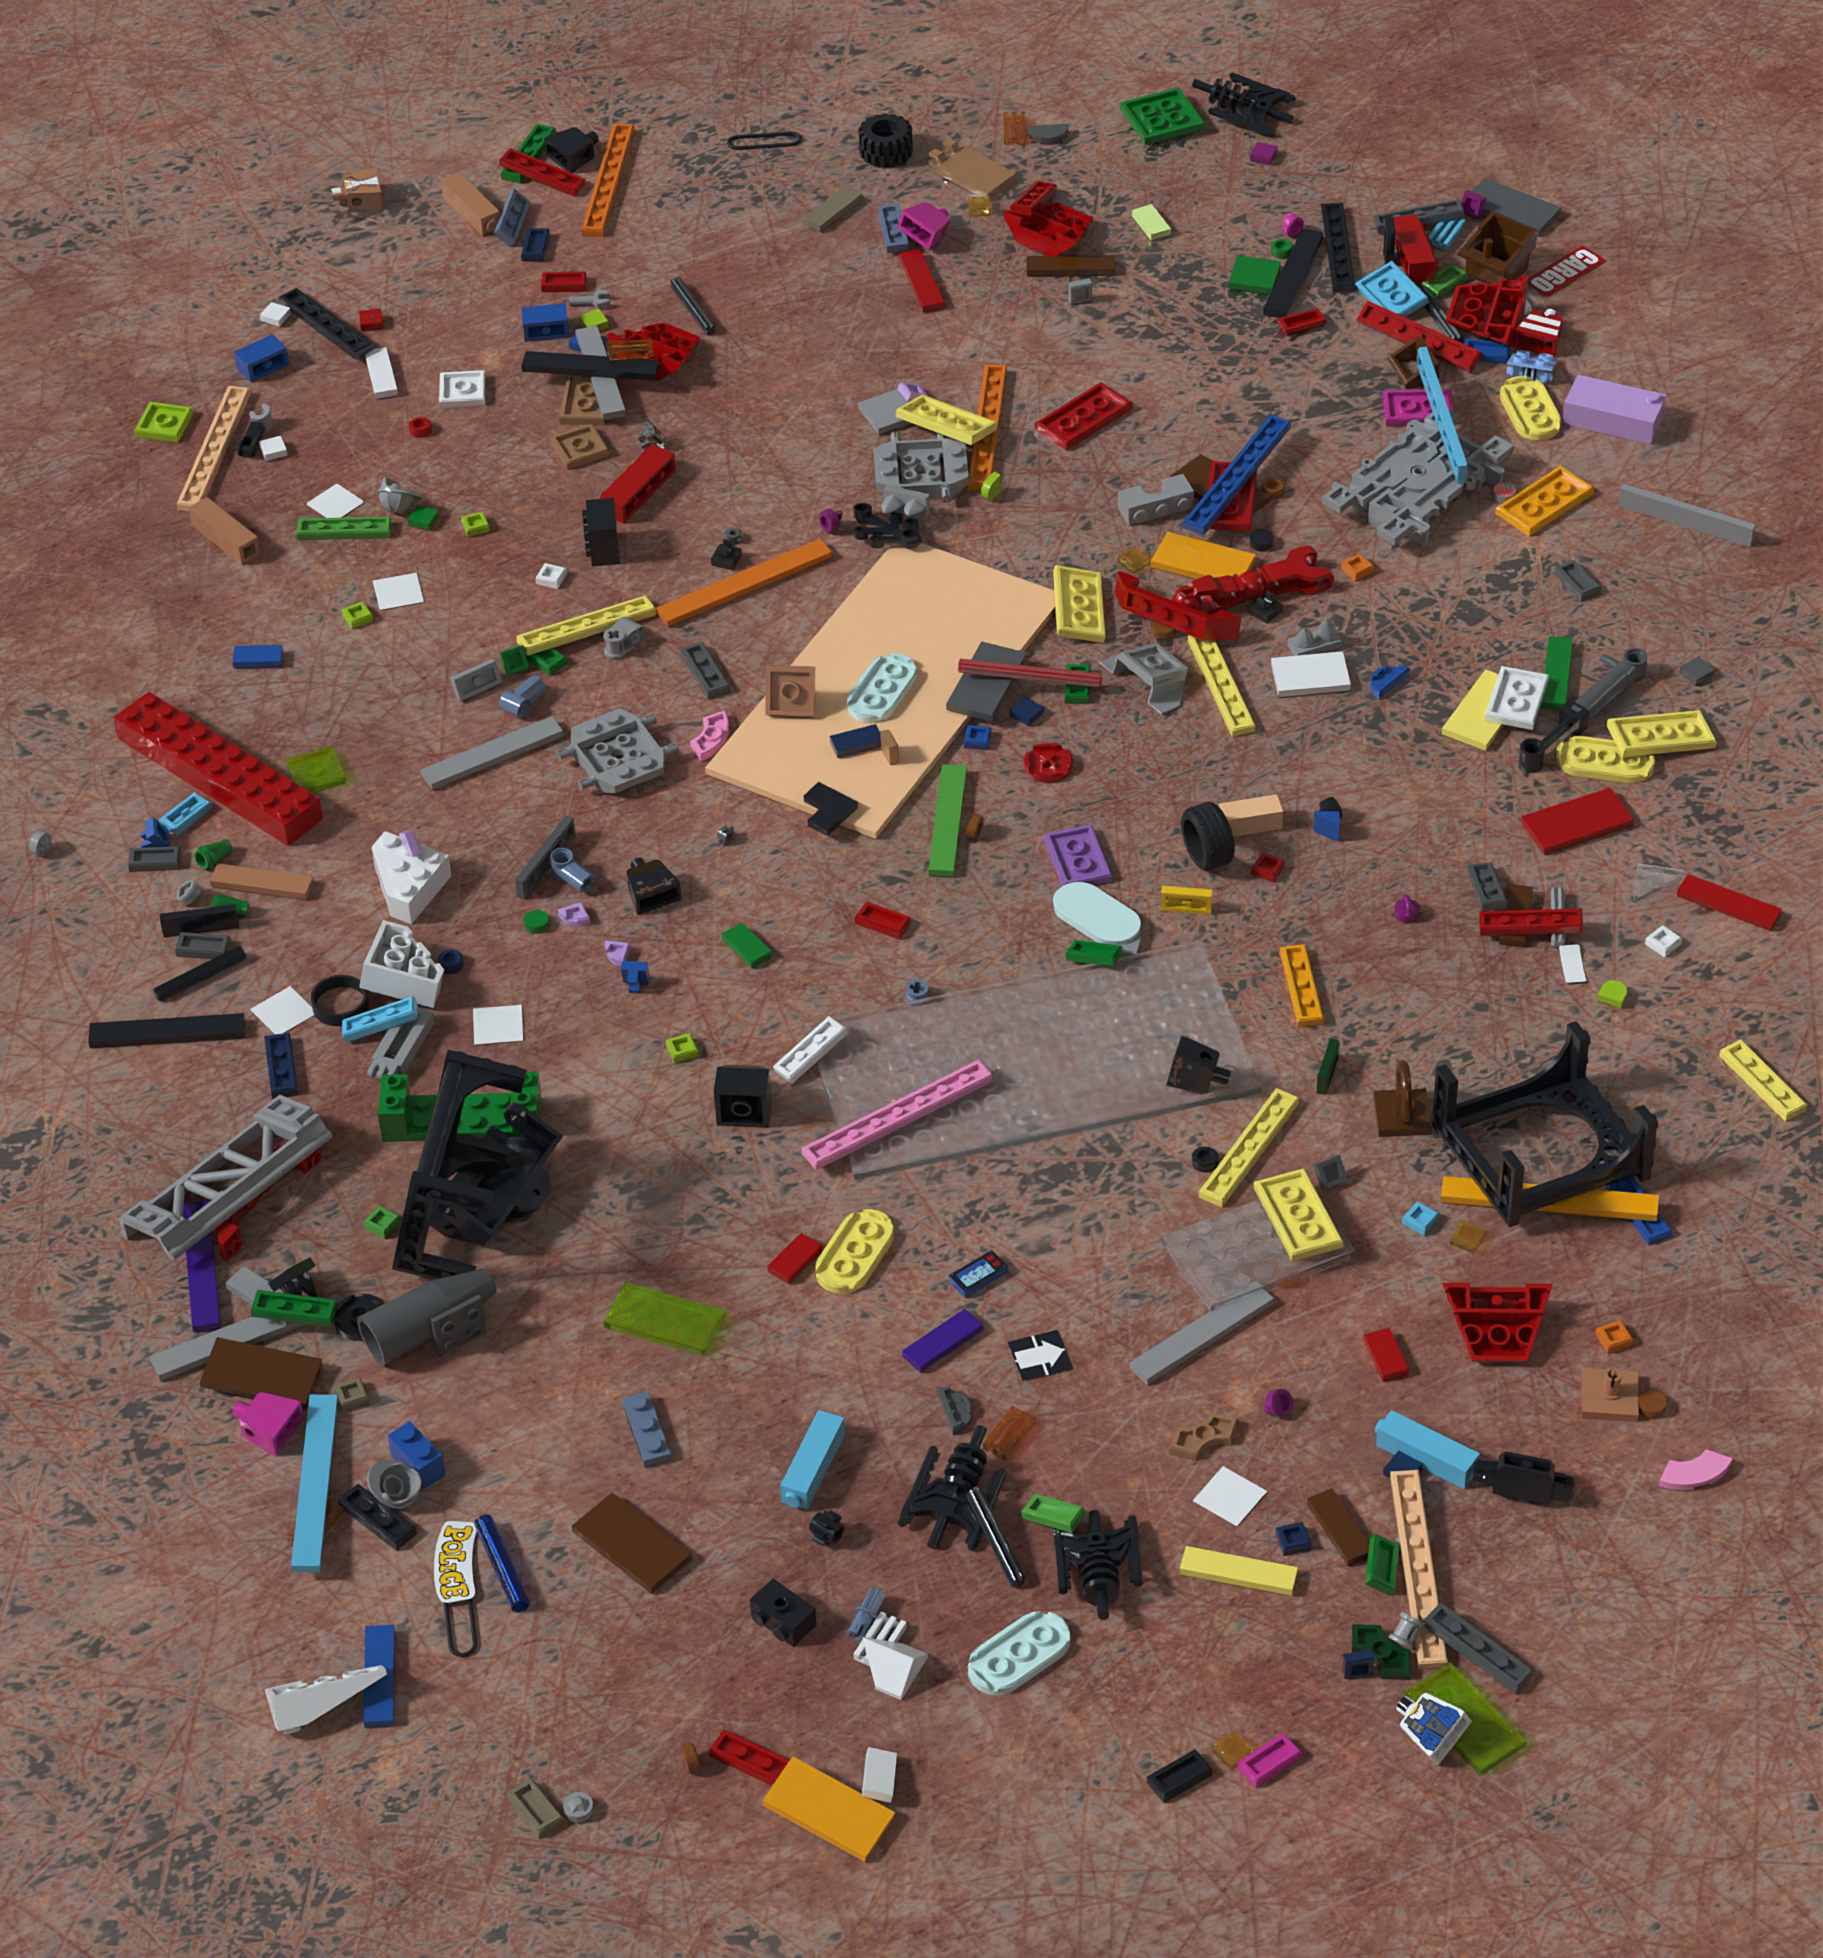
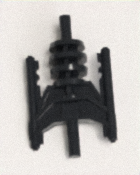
M1233 72L1229 75L1231 81L1227 80L1223 86V79L1219 78L1216 79L1214 85L1197 79L1193 81L1192 87L1210 93L1209 102L1212 105L1218 100L1217 107L1208 109L1209 114L1269 137L1275 136V131L1272 127L1265 125L1267 115L1290 124L1293 121V115L1272 108V106L1281 101L1294 102L1296 100L1295 95L1290 94V92L1273 88ZM1232 82L1241 83L1242 86H1248L1250 89H1244L1242 94H1240L1241 86L1239 84H1235V86L1231 90ZM1227 102L1226 110L1222 111L1221 109L1225 106ZM1235 105H1237L1236 114L1228 113V111L1231 112L1234 109Z
M982 1425L976 1426L970 1443H959L954 1448V1453L950 1455L948 1465H946L944 1470L945 1477L943 1479L937 1477L928 1485L931 1478L930 1471H934L935 1468L933 1463L937 1462L940 1457L936 1446L929 1447L909 1497L902 1508L897 1522L900 1527H906L907 1524L911 1525L914 1516L929 1515L937 1518L927 1546L931 1549L938 1548L948 1523L961 1526L968 1533L965 1543L968 1544L967 1547L970 1551L976 1550L977 1545L981 1541L984 1530L967 1498V1492L977 1487L980 1477L985 1470L984 1465L987 1463V1455L980 1449L987 1432V1428ZM999 1469L998 1472L994 1471L991 1478L993 1483L988 1485L989 1492L985 1493L991 1509L994 1507L1006 1478L1007 1472L1005 1469Z
M1091 1510L1089 1512L1090 1533L1077 1535L1056 1528L1053 1530L1058 1589L1062 1595L1067 1594L1068 1590L1071 1589V1580H1069L1071 1577L1068 1572L1070 1571V1561L1077 1570H1082L1081 1586L1085 1599L1091 1605L1097 1606L1098 1618L1106 1620L1109 1618L1108 1605L1114 1603L1119 1595L1120 1579L1116 1566H1121L1126 1556H1128V1565H1131L1129 1566V1572L1131 1573L1129 1574L1130 1583H1134L1137 1587L1143 1585L1137 1517L1130 1515L1127 1520H1124V1527L1115 1531L1104 1532L1101 1531L1100 1512L1098 1510Z

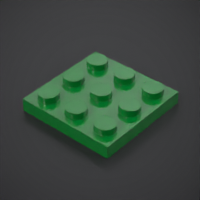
M1179 87L1120 102L1121 112L1144 145L1204 130L1203 120Z

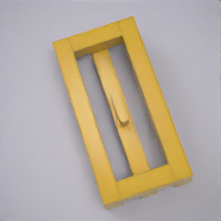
M1162 886L1161 910L1211 914L1213 890Z

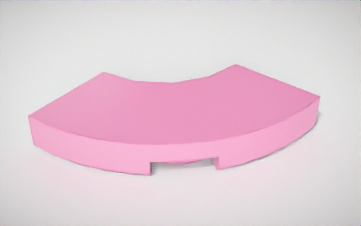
M725 710L704 717L702 733L690 741L691 748L700 762L714 756L727 742L729 719Z
M1705 1449L1701 1456L1691 1461L1678 1462L1669 1460L1660 1479L1659 1487L1684 1491L1694 1490V1487L1705 1484L1711 1485L1726 1474L1732 1465L1733 1458Z

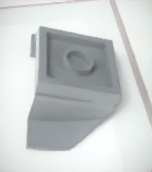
M1158 643L1123 651L1099 662L1113 675L1129 669L1143 679L1145 683L1149 684L1152 688L1147 703L1161 715L1180 707L1188 668Z

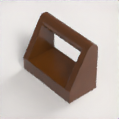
M1423 337L1412 339L1388 357L1389 363L1406 389L1423 386L1419 371L1409 377L1400 363L1415 359L1417 362L1419 347H1427L1439 381L1440 364Z

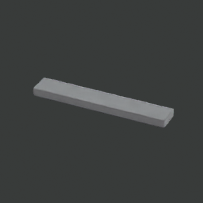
M597 326L575 330L582 355L607 356ZM589 376L603 420L626 416L615 378Z
M1623 484L1620 488L1619 507L1751 547L1754 543L1756 524Z
M551 716L421 769V775L430 788L434 790L564 737L563 730Z
M1255 1282L1131 1361L1130 1369L1148 1385L1272 1306L1274 1298Z
M249 1317L149 1357L159 1380L163 1381L206 1364L217 1337L255 1345L306 1324L291 1322L286 1327L276 1320Z

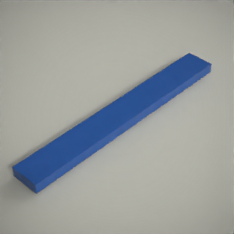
M1270 415L1183 521V528L1205 535L1290 430L1291 421Z

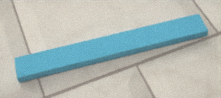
M1419 347L1417 367L1458 484L1467 483L1468 465L1427 347Z
M310 1394L291 1572L320 1573L338 1405L337 1395Z

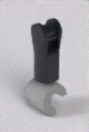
M262 404L263 414L256 415L254 411H250L251 423L237 447L239 456L247 454L249 457H254L263 433L273 428L274 423L267 404Z

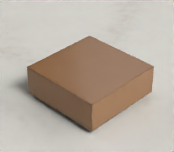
M889 730L880 732L881 750L890 765L898 763V744Z

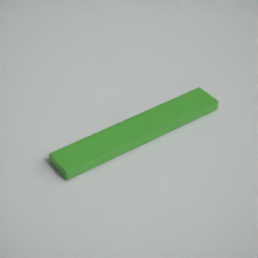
M942 764L929 876L954 877L967 765Z

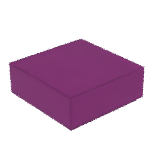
M1257 142L1250 154V161L1271 165L1278 153V146Z
M1470 190L1464 191L1461 203L1464 214L1476 219L1482 218L1487 197Z

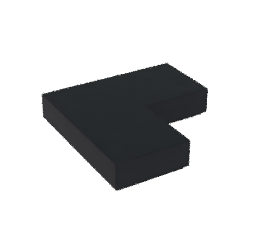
M821 782L816 783L803 796L805 803L819 809L808 819V827L826 836H829L858 809L857 801Z

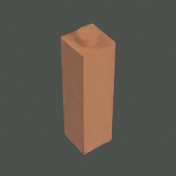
M460 172L441 180L443 198L482 236L495 231L500 218V211Z
M208 497L188 507L191 525L238 563L243 565L260 555L258 537Z

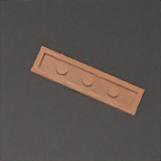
M217 863L210 879L211 887L307 900L314 883L313 876Z

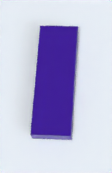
M963 1309L902 1350V1357L921 1373L983 1331V1324L970 1312Z

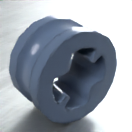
M920 979L908 982L906 985L907 1001L914 1005L924 1004L929 998L928 984Z

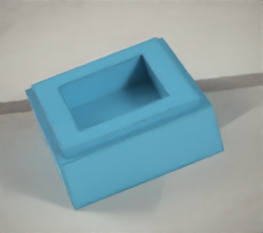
M1417 1201L1403 1216L1402 1224L1425 1236L1439 1220L1440 1213Z

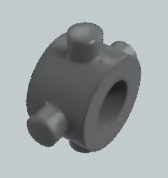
M731 528L725 531L724 534L727 540L733 541L734 544L742 542L740 537L742 531L740 529Z
M723 826L717 834L719 844L723 842L728 844L733 840L735 835L733 826L729 828Z

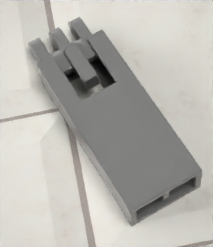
M418 1008V1019L389 1028L372 1056V1064L368 1069L367 1076L374 1078L377 1073V1079L381 1080V1075L405 1074L435 1023L433 1011Z

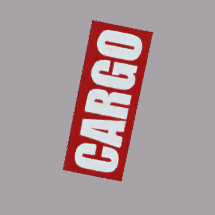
M1582 245L1528 278L1527 284L1549 297L1607 260Z

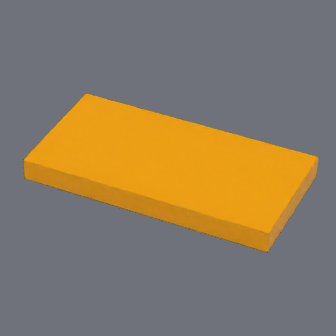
M1560 465L1497 506L1495 514L1526 535L1531 536L1592 496L1595 488Z
M1167 532L1150 561V567L1194 579L1206 575H1211L1213 578L1226 575L1233 576V574L1240 576L1245 571L1251 570L1256 561V554Z
M794 1756L790 1759L762 1801V1806L863 1862L867 1860L895 1817L894 1811L870 1798L862 1797L861 1793Z

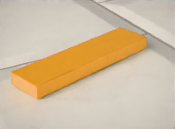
M1305 944L1280 947L1281 961L1298 1028L1324 1025V1017Z

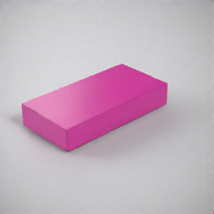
M1282 1733L1237 1762V1769L1257 1788L1301 1759L1302 1751Z

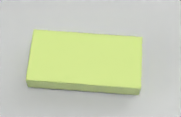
M1152 204L1132 210V217L1151 241L1171 235V228Z

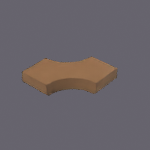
M1211 1412L1207 1419L1192 1427L1178 1426L1169 1448V1454L1196 1461L1204 1450L1212 1446H1231L1238 1426V1418Z

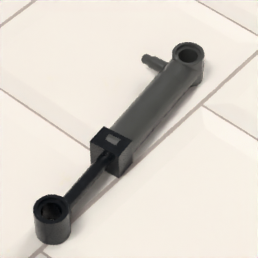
M1630 648L1624 652L1623 660L1620 662L1605 654L1602 655L1600 661L1612 669L1575 702L1569 700L1560 708L1558 726L1540 741L1536 738H1529L1522 741L1519 755L1520 769L1528 773L1540 771L1543 768L1545 750L1566 731L1575 736H1580L1588 729L1589 721L1633 682L1643 680L1646 676L1647 653L1639 648Z

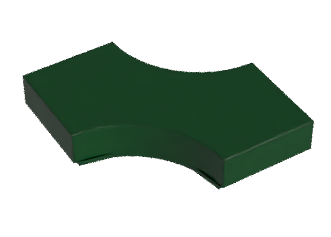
M1352 1624V1652L1372 1649L1374 1664L1380 1672L1381 1679L1410 1680L1409 1649L1392 1644L1383 1634L1381 1625Z

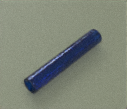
M489 1514L482 1515L475 1520L474 1525L511 1610L515 1613L525 1611L530 1606V1600L495 1521Z

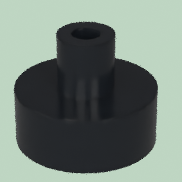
M1328 797L1320 802L1319 811H1339L1340 819L1342 818L1341 807L1335 798Z

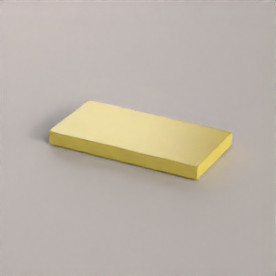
M923 394L896 409L895 416L969 445H973L996 431L998 424L993 420Z
M1055 565L1053 577L1057 636L1104 643L1106 634L1101 573Z
M1484 670L1443 726L1442 735L1485 751L1488 749L1504 727V724L1485 721V714L1499 674Z
M1700 710L1608 719L1606 725L1622 757L1712 749L1716 747L1717 743Z
M1304 1168L1254 1182V1190L1292 1262L1343 1248V1240Z

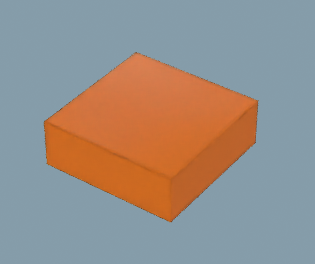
M1360 553L1341 562V569L1354 581L1374 573V565Z
M1621 1320L1596 1328L1595 1334L1607 1354L1633 1346V1338Z

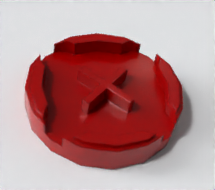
M1038 744L1033 747V750L1025 754V772L1031 779L1038 782H1059L1067 778L1072 772L1073 758L1071 752L1068 749L1066 751L1059 744Z

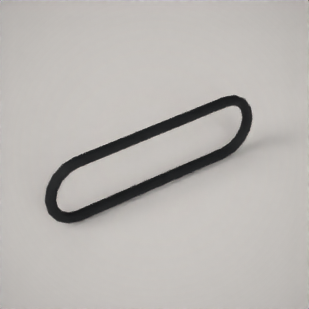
M792 131L735 135L727 140V145L732 149L793 146L800 143L802 137L799 133ZM796 135L798 137L797 141L791 143L733 146L730 144V141L736 138Z
M472 1598L468 1599L473 1646L464 1653L457 1652L453 1648L448 1603H444L448 1647L450 1652L458 1657L469 1656L477 1648Z

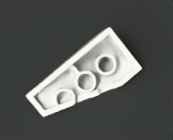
M379 1665L345 1672L342 1674V1679H337V1676L328 1675L319 1677L311 1685L303 1683L302 1680L265 1689L276 1729L278 1731L283 1730L284 1734L300 1731L302 1725L309 1724L387 1675L386 1669Z

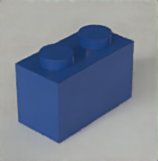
M566 303L521 307L525 342L569 337Z
M273 334L234 351L237 370L250 382L289 365L287 347Z
M411 1421L387 1435L391 1456L394 1460L408 1464L412 1469L419 1472L422 1480V1490L445 1476L442 1454Z

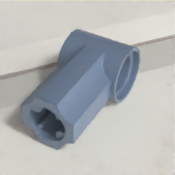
M537 675L529 677L514 691L511 689L504 691L499 700V708L519 719L524 718L530 711L531 704L547 691L546 684Z
M557 848L551 853L552 876L556 880L566 881L580 893H587L592 889L596 882V876L573 859L571 850Z

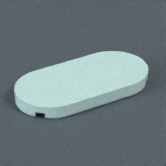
M899 653L888 654V657L882 658V656L874 659L847 697L849 714L854 719L865 723H877L889 718L917 679V668L914 665V661L910 657Z
M1084 882L1069 883L1060 887L1054 894L1053 905L1055 914L1095 942L1119 945L1132 941L1140 934L1141 922L1139 916L1133 910L1092 884Z
M1040 1611L1024 1615L972 1652L968 1664V1676L971 1683L979 1691L990 1695H1004L1016 1690L1066 1654L1070 1646L1068 1624L1062 1617L1051 1612L1040 1614Z

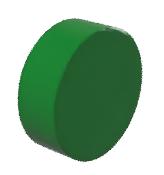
M1277 239L1271 243V255L1278 259L1289 257L1293 249V244L1289 240Z
M532 910L526 913L523 918L524 928L529 933H542L549 927L548 914L542 910Z

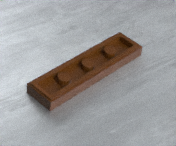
M1115 255L1027 256V276L1115 275Z

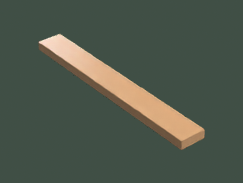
M227 387L177 502L178 510L189 511L188 507L207 497L251 395L250 388Z
M1419 1470L1390 1472V1481L1410 1616L1423 1623V1620L1439 1604ZM1424 1626L1419 1628L1414 1637L1418 1670L1447 1668L1448 1659L1445 1642Z

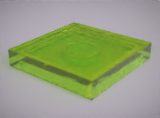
M332 746L285 759L293 782L311 793L347 783L346 775Z

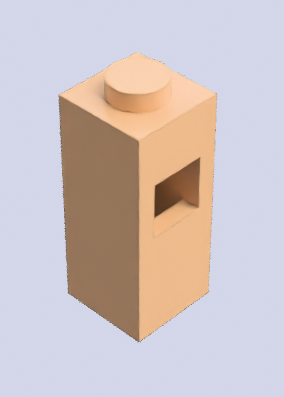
M1277 794L1219 804L1220 809L1229 822L1233 837L1283 829V810Z

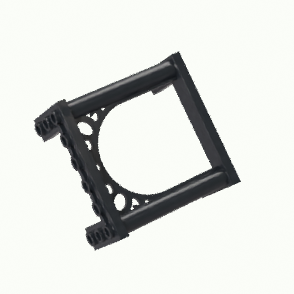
M1577 1021L1567 1024L1564 1046L1554 1060L1542 1071L1518 1084L1458 1104L1457 1078L1446 1064L1436 1067L1432 1126L1509 1228L1519 1225V1218L1522 1214L1633 1176H1637L1640 1182L1651 1179L1658 1120L1654 1114L1649 1112L1645 1105L1634 1108L1632 1133L1628 1130L1624 1120L1616 1115L1611 1104L1604 1100L1596 1085H1592L1586 1077V1067L1589 1062L1588 1048L1591 1039L1589 1033L1583 1030ZM1571 1093L1576 1100L1567 1103L1563 1100V1097ZM1531 1106L1560 1108L1586 1121L1595 1132L1598 1140V1150L1592 1161L1579 1171L1522 1190L1524 1166L1512 1150L1501 1153L1500 1174L1498 1176L1462 1129ZM1616 1150L1620 1156H1610L1604 1151Z
M447 1051L436 1105L417 1171H413L392 1266L393 1270L432 1280L476 1270V1266L424 1253L429 1226L436 1202L485 1215L489 1214L494 1191L452 1181L449 1178L464 1168L480 1164L504 1169L509 1146L497 1141L480 1139L470 1134L457 1133L464 1101L473 1091L486 1085L521 1094L526 1077V1069L495 1062L488 1058L468 1055L461 1051Z

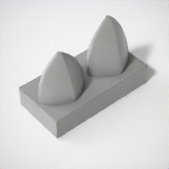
M887 485L883 489L881 508L884 514L896 512L905 514L908 517L915 516L927 519L930 515V494Z
M1326 618L1318 630L1310 632L1303 628L1297 636L1288 638L1287 646L1294 656L1326 653L1341 648L1342 641L1335 631L1334 624Z
M493 659L450 677L451 685L459 701H463L502 683L497 663Z

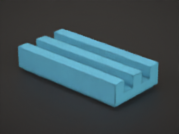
M1465 219L1439 222L1429 235V245L1447 250L1464 228ZM1453 226H1455V228L1452 230V232H1451V233L1449 234V236L1446 238V236L1448 235V232L1451 230V228H1452Z
M194 792L162 816L159 822L164 827L166 826L169 832L173 830L174 835L178 836L213 809L212 803Z

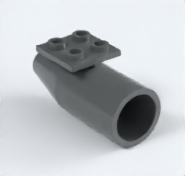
M484 1268L430 1280L358 1317V1328L368 1351L381 1366L433 1340L435 1342L436 1354L440 1357L486 1333L482 1305L496 1293V1286L491 1275Z

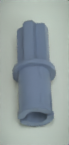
M870 1588L861 1607L856 1608V1616L846 1632L849 1638L852 1637L853 1633L855 1634L852 1638L853 1641L861 1642L871 1623L876 1620V1613L884 1599L881 1589Z

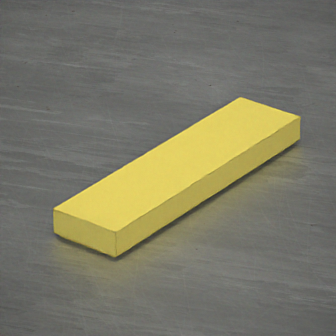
M1741 1039L1720 1050L1719 1056L1785 1122L1806 1111L1807 1104Z
M1189 1546L1185 1547L1180 1565V1575L1289 1596L1293 1594L1298 1574V1567Z

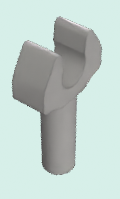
M598 289L593 296L569 297V306L594 305L596 309L605 310L610 307V292Z

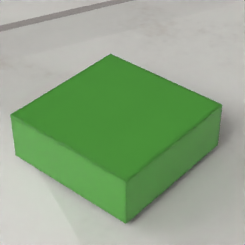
M379 1205L363 1222L364 1229L386 1239L401 1223V1217Z

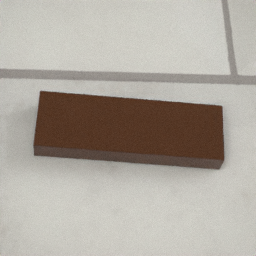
M1508 884L1506 892L1507 909H1504V911L1530 910L1533 887ZM1500 935L1499 944L1524 947L1526 935Z
M1333 1488L1307 1498L1308 1507L1347 1566L1368 1558L1369 1543Z

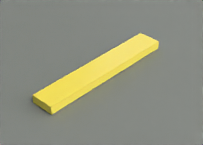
M645 595L517 635V643L523 645L525 654L529 656L605 632L621 617H627L636 622L655 616L656 608Z
M1188 635V643L1231 736L1235 737L1255 732L1256 726L1216 641L1202 640Z
M1278 1088L1274 1090L1200 1189L1199 1198L1221 1208L1225 1205L1299 1105V1097Z

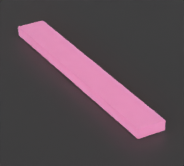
M978 1059L802 1147V1155L815 1170H818L993 1082V1075Z

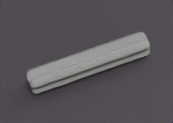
M1553 887L1551 889V909H1565V890L1563 887ZM1565 933L1551 934V945L1554 948L1565 945Z

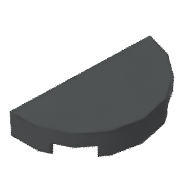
M1069 124L1026 126L1028 137L1038 140L1040 144L1057 143L1060 138L1066 137L1069 131Z
M938 1387L937 1395L952 1434L955 1435L962 1432L972 1419L970 1399L965 1393L961 1394L958 1391L951 1390V1387Z

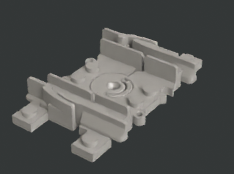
M1449 410L1455 426L1459 423V415ZM1432 412L1425 417L1424 423L1418 420H1411L1407 424L1406 433L1398 434V443L1390 440L1389 446L1375 456L1374 462L1370 458L1363 459L1361 467L1352 473V481L1349 488L1335 481L1332 484V490L1322 496V504L1339 514L1350 507L1366 516L1368 524L1377 529L1376 535L1393 545L1408 537L1422 546H1426L1430 534L1429 518L1431 516H1438L1440 507L1447 509L1448 503L1462 493L1463 487L1469 491L1475 490L1479 492L1481 484L1485 481L1494 486L1497 483L1503 482L1505 470L1498 466V464L1513 453L1514 445L1495 435L1484 445L1479 446L1458 434L1457 436L1468 465L1467 483L1458 484Z

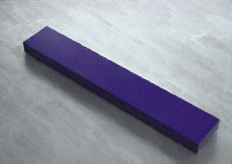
M209 1200L184 1204L183 1218L185 1220L190 1218L207 1205ZM211 1231L186 1251L193 1332L221 1329L213 1235Z

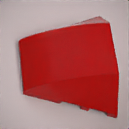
M1059 202L1043 204L1032 216L1010 213V210L1003 211V217L1016 242L1047 256H1058L1075 246L1093 222L1092 216Z
M1528 275L1520 276L1521 279L1511 281L1503 278L1498 283L1492 284L1478 282L1456 286L1446 322L1470 334L1495 340L1506 345L1514 344L1515 329L1522 322L1525 312Z
M665 322L642 326L641 331L637 332L627 329L624 330L622 335H615L613 332L607 333L606 337L617 357L659 360L660 366L656 377L658 381L678 370L700 342L699 336Z
M1442 1283L1472 1362H1528L1553 1284L1525 1283V1287H1470V1283Z

